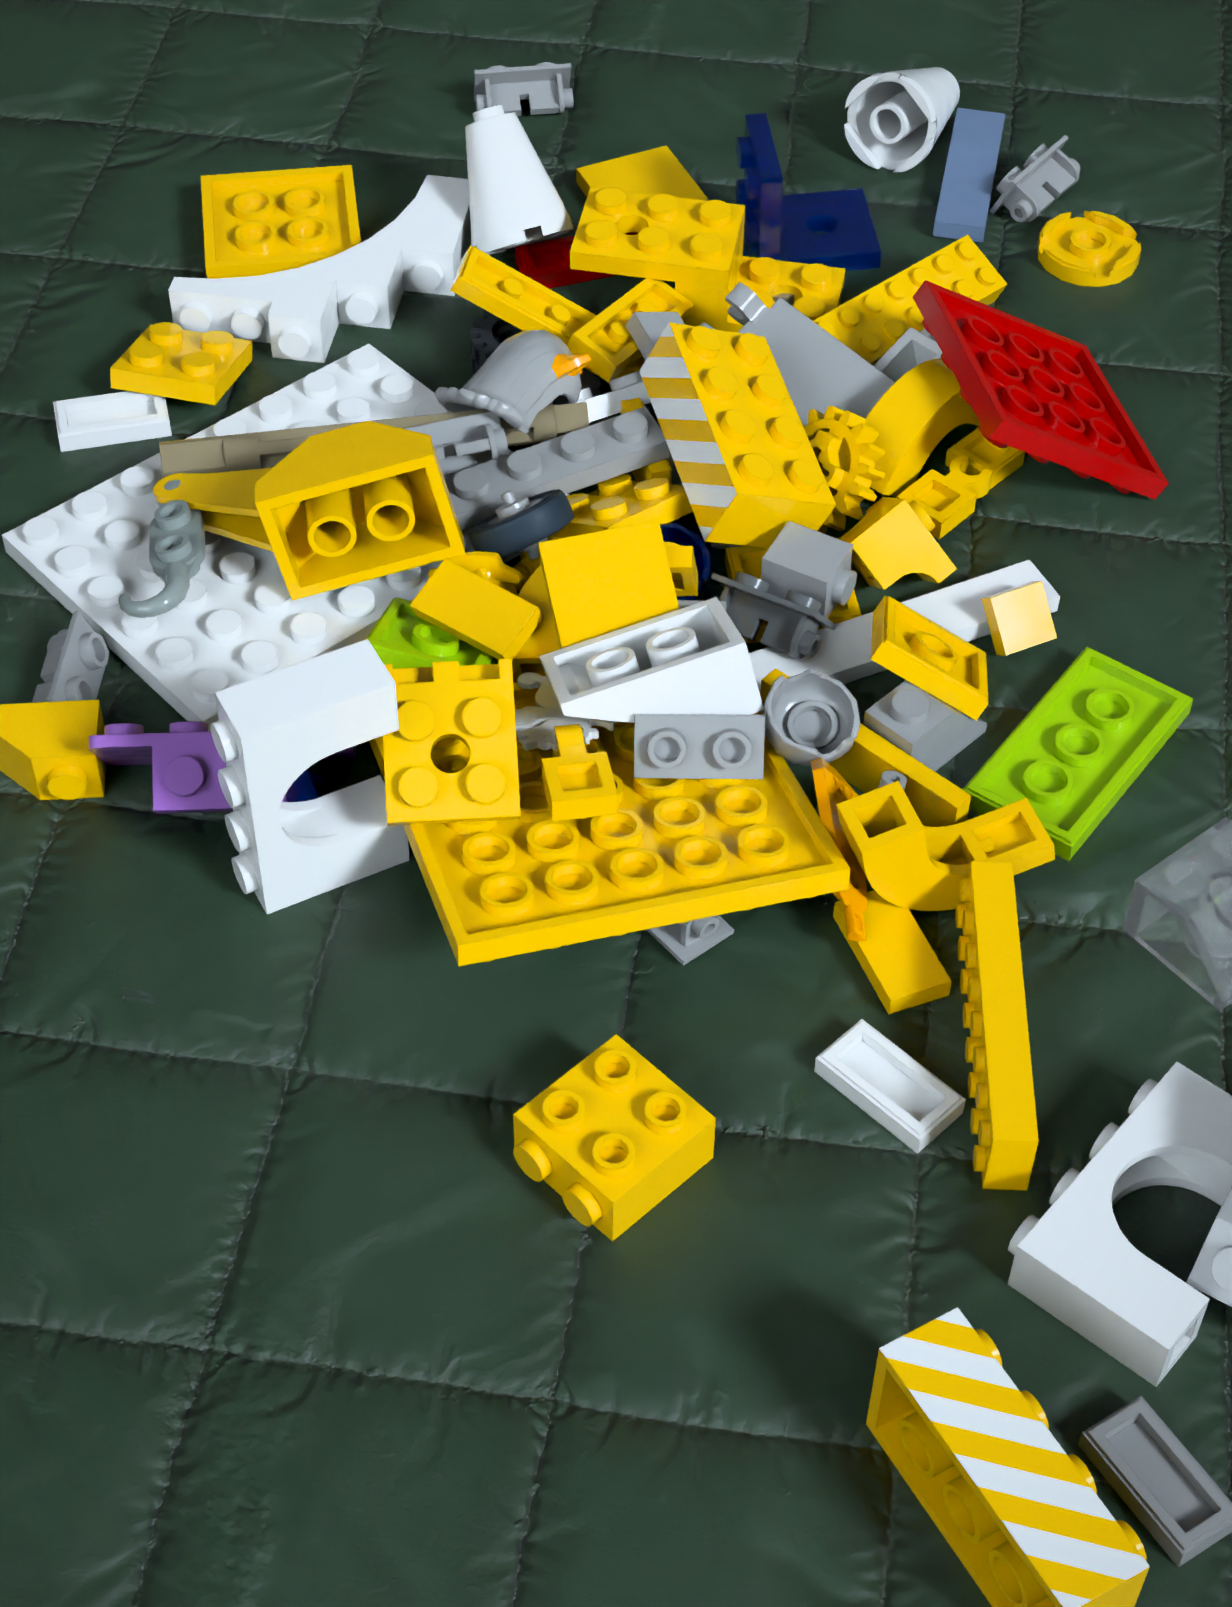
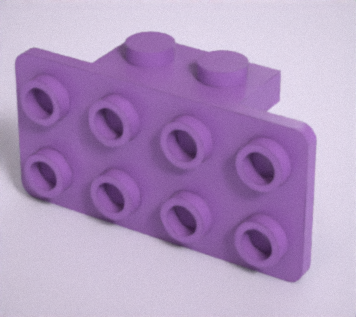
M195 721L170 723L169 733H144V726L140 724H109L104 726L105 735H92L88 737L89 751L106 765H152L153 811L156 814L233 811V808L229 806L224 797L218 779V770L225 768L226 763L222 761L218 754L211 732H208V723ZM356 746L336 752L323 759L355 758ZM286 794L282 800L283 802H286Z

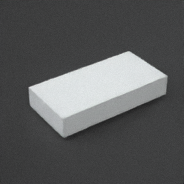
M124 391L53 402L61 452L172 436L166 400L162 396Z
M863 1019L858 1021L816 1057L814 1072L917 1154L963 1114L965 1098Z

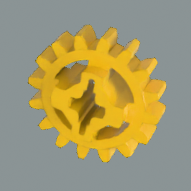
M828 406L825 414L815 409L809 410L808 424H802L836 503L835 508L818 530V532L825 534L828 527L838 531L844 530L846 515L860 520L863 514L859 504L863 499L875 502L877 496L870 489L872 481L884 479L885 475L884 472L875 469V462L885 456L884 449L873 445L879 436L878 431L865 425V418L834 406Z

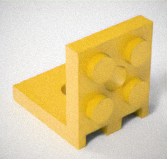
M512 658L499 659L498 664L459 666V661L432 662V667L393 669L392 664H384L396 683L399 730L383 735L387 826L520 819ZM444 738H456L462 741L470 753V760L466 767L456 773H445L439 770L431 760L432 748L438 741Z

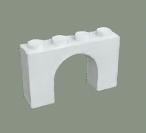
M368 639L215 692L219 721L211 723L210 730L218 754L222 761L226 763L225 768L218 770V779L227 803L233 808V812L225 815L226 827L234 847L240 852V855L231 859L232 866L244 894L255 892L266 914L409 861L408 838L403 825L387 826L385 783L380 775L316 799L302 802L282 801L292 783L306 769L319 760L336 752L399 730L396 683Z
M1176 1062L1159 1082L1149 1078L1140 1087L1129 1106L1128 1113L1130 1116L1120 1127L1113 1122L1105 1127L1090 1151L1089 1158L1092 1160L1081 1172L1071 1168L1064 1174L1050 1197L1049 1204L1052 1206L1040 1219L1034 1215L1028 1216L1015 1232L1008 1247V1251L1014 1255L1008 1280L1009 1286L1155 1387L1158 1386L1196 1338L1210 1298L1137 1250L1120 1230L1112 1206L1132 1191L1156 1185L1186 1188L1202 1194L1222 1206L1232 1187V1096L1179 1062Z

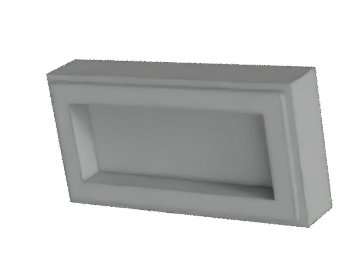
M1139 1396L1081 1433L1078 1446L1177 1567H1180L1232 1532V1502L1142 1396Z

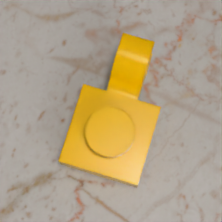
M580 724L554 726L558 751L554 752V757L542 758V781L552 821L618 814V792L607 752H586Z

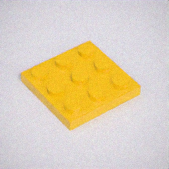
M352 165L201 176L206 275L209 279L259 276L299 268L335 256L361 243Z

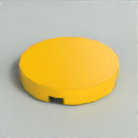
M1084 211L1083 217L1071 218L1072 212L1062 213L1047 221L1039 233L1037 245L1038 260L1047 272L1068 283L1089 287L1117 284L1130 277L1139 264L1141 242L1138 243L1136 241L1137 233L1129 224L1110 214L1099 211Z

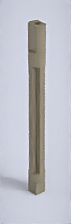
M551 402L537 413L528 430L529 432L526 434L515 429L503 418L499 417L501 428H504L508 446L542 443L590 426L587 402L553 405ZM481 409L373 420L372 422L403 429L487 412L489 410ZM360 422L159 442L163 478L176 473H218L273 468L308 437Z

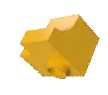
M882 497L865 511V516L852 529L839 538L842 541L853 544L851 562L870 587L885 590L899 578L909 573H916L924 581L939 584L957 569L930 533L935 528L933 520L915 500L908 504L905 499Z

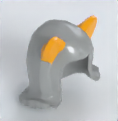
M524 330L503 341L461 389L439 387L434 395L438 402L448 411L461 412L486 409L503 418L515 429L526 434L529 432L528 430L537 413L551 402L553 405L556 403H577L582 389L580 375L583 373L582 369L591 361V358L586 353L571 354L567 345L559 337L546 330Z

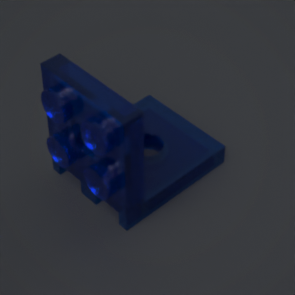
M766 113L745 115V136L737 137L736 139L737 162L739 169H744V179L736 180L735 192L736 203L746 205L744 236L746 243L751 244L752 252L756 253V257H769L775 260L804 264L818 263L829 267L845 268V271L880 268L881 248L863 188L782 196L783 176ZM815 231H826V232H829V233H827V234H818V233H814V232H815Z

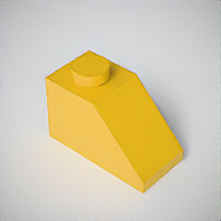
M99 699L0 704V771L39 800H73L104 797L106 764L89 751L88 737L92 735H105Z

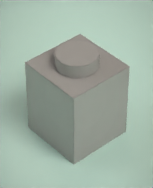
M788 521L762 557L761 580L770 584L767 593L783 599L786 598L789 590L804 594L822 603L819 613L828 618L837 603L845 605L854 590L857 573L851 570L853 544Z

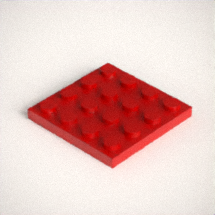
M927 280L923 282L912 297L924 318L922 324L935 338L942 351L941 360L954 373L961 386L959 391L961 397L974 410L981 423L979 430L990 443L999 448L1011 446L1022 450L1043 464H1048L1051 461L1065 466L1083 479H1090L1092 476L1103 480L1124 494L1135 492L1154 500L1169 483L1086 345Z

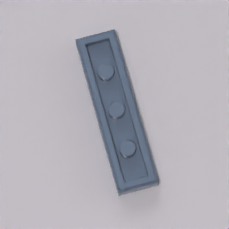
M957 108L934 221L933 236L958 240L968 234L973 242H983L1006 113Z

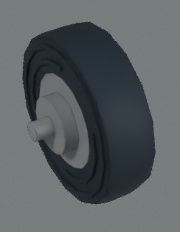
M560 489L546 491L529 498L523 496L515 499L510 490L501 495L505 504L496 509L495 514L474 526L468 532L475 551L496 552L501 557L527 551L532 560L539 557L538 543L545 542L547 537L570 523L574 518V514L566 495Z

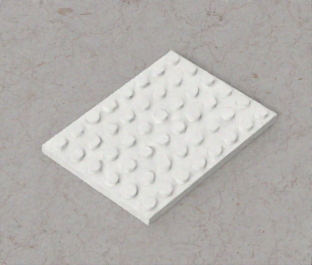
M367 344L186 439L452 412L446 410L438 402L433 391L372 345ZM508 449V451H506V454L513 453V452H512L511 450H509V449ZM160 453L2 534L5 551L72 614L75 611H79L92 629L103 637L107 647L187 721L208 723V732H211L210 724L219 721L215 698L216 691L365 640L391 600L398 597L413 601L429 580L428 571L431 568L437 569L443 561L433 562L292 601L274 552L205 531V558L200 565L199 572L190 579V587L185 599L177 607L161 615L146 618L129 616L120 608L118 599L121 594H128L132 601H143L156 596L165 587V583L154 573L149 561L150 523L155 518V511L159 508L153 493V487L163 478ZM472 528L461 531L465 553L475 551L468 535ZM513 553L501 558L505 564L520 554Z

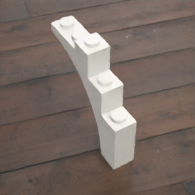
M427 175L416 197L394 221L369 239L335 256L299 268L259 276L220 279L174 277L168 289L173 323L180 325L183 330L202 333L225 331L232 334L233 338L271 343L273 358L325 363L339 324L391 329L404 291L455 296L456 293L450 291L461 260L470 245H472L468 179Z

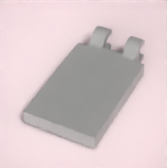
M741 282L725 297V301L732 305L727 310L728 314L744 325L738 333H751L766 338L802 424H808L809 410L815 409L825 414L828 406H834L843 411L848 410L866 418L879 399L895 383L781 297L769 309L749 287ZM703 322V323L700 325V326H704V327H707V328H710V329H714L713 327H711L710 325H708V324L705 323V322Z

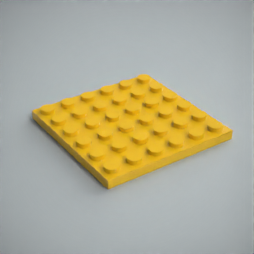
M513 683L515 709H522L526 706L536 707L535 694L538 688L523 689L518 686V683ZM627 722L614 723L613 731L601 726H591L598 729L599 738L591 739L590 744H585L587 753L607 752L618 792V814L552 821L542 781V758L554 757V752L557 751H554L552 748L548 750H541L540 748L528 751L523 750L522 743L518 742V736H516L520 819L403 825L459 967L848 890L850 867L828 830L821 823L820 817L785 759L776 753L766 736L764 738L763 779L634 778L635 723ZM383 736L369 740L385 780ZM444 738L438 741L432 748L431 760L439 770L445 773H456L466 767L470 760V753L467 746L459 739Z

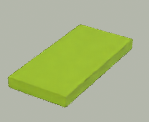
M1086 647L962 789L971 795L969 809L979 815H983L1027 798L1054 843L1055 855L1069 862L1189 715L1193 698Z

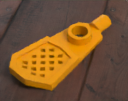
M820 757L810 761L820 821L828 830L850 867L849 889L833 892L838 900H843L846 905L844 913L847 938L855 942L866 941L863 912L868 909L866 876L842 831L836 805L859 795L835 768Z

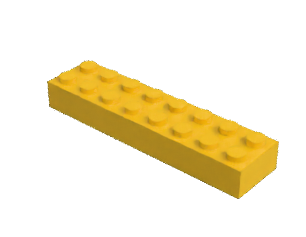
M967 234L816 318L813 322L874 366L910 327L919 332L924 329L922 324L924 318L912 297L925 280L985 305L994 303L1007 286V283Z
M971 861L968 878L962 877L960 881V901L963 904L956 905L955 924L956 928H962L963 936H959L958 960L965 961L966 969H961L960 991L961 994H967L968 1002H964L963 1027L970 1028L971 1037H966L965 1043L966 1063H973V1072H969L968 1097L975 1098L976 1108L971 1109L970 1127L971 1134H978L979 1145H974L973 1167L974 1171L981 1172L982 1189L1027 1191L1039 1139L1013 863Z

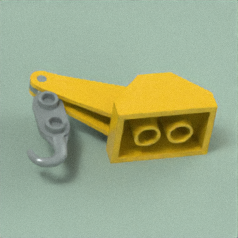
M367 420L308 437L273 468L218 473H176L162 478L153 487V493L159 508L155 511V518L150 523L149 561L154 573L165 583V587L159 594L147 600L132 601L128 594H121L118 601L122 611L129 616L138 618L154 617L177 607L187 595L190 579L199 572L200 565L204 561L205 531L274 552L292 601L441 561L444 558L448 559L465 554L461 528L431 436Z

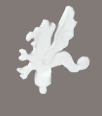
M528 672L520 675L517 679L518 686L523 689L538 688L535 694L536 707L526 706L522 709H515L516 736H518V742L522 743L523 750L528 751L535 748L548 750L552 748L554 751H558L554 726L580 724L584 744H590L591 739L599 738L598 729L591 726H601L613 731L614 723H618V721L564 716L547 676Z

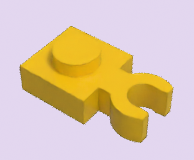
M965 454L957 456L951 461L949 473L946 476L931 469L896 497L905 499L908 504L913 500L918 502L935 524V528L930 533L939 540L970 516L975 510L976 499L984 497L990 490L993 470L986 468L978 475H967L970 457Z

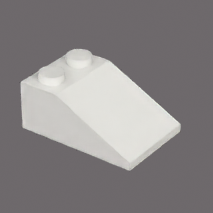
M717 597L539 656L544 672L564 716L635 723V713L751 715L764 710L746 642Z

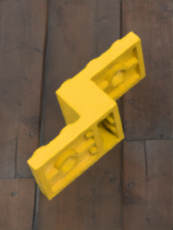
M590 187L570 249V269L675 282V290L695 304L687 320L684 322L685 325L700 326L705 322L716 330L736 333L744 325L728 314L727 310L732 305L725 301V297L739 282L749 287L769 309L775 303L773 300L775 295L782 293L793 294L794 304L792 306L813 321L840 306L845 280V268L829 267L818 263L804 264L780 261L769 257L743 256L746 205L731 204L721 200L706 201L681 198L664 193L648 194L623 191L615 187ZM635 232L638 235H627L625 233Z

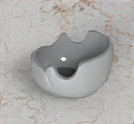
M808 669L788 678H785L783 675L779 676L774 681L763 706L762 714L765 715L766 738L779 756L797 765L811 766L810 761L820 757L827 763L842 757L850 751L860 728L858 704L854 696L841 681L819 674L814 669Z

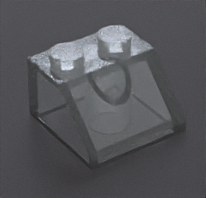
M1227 817L1135 879L1123 926L1124 931L1219 1011L1232 1003V821Z

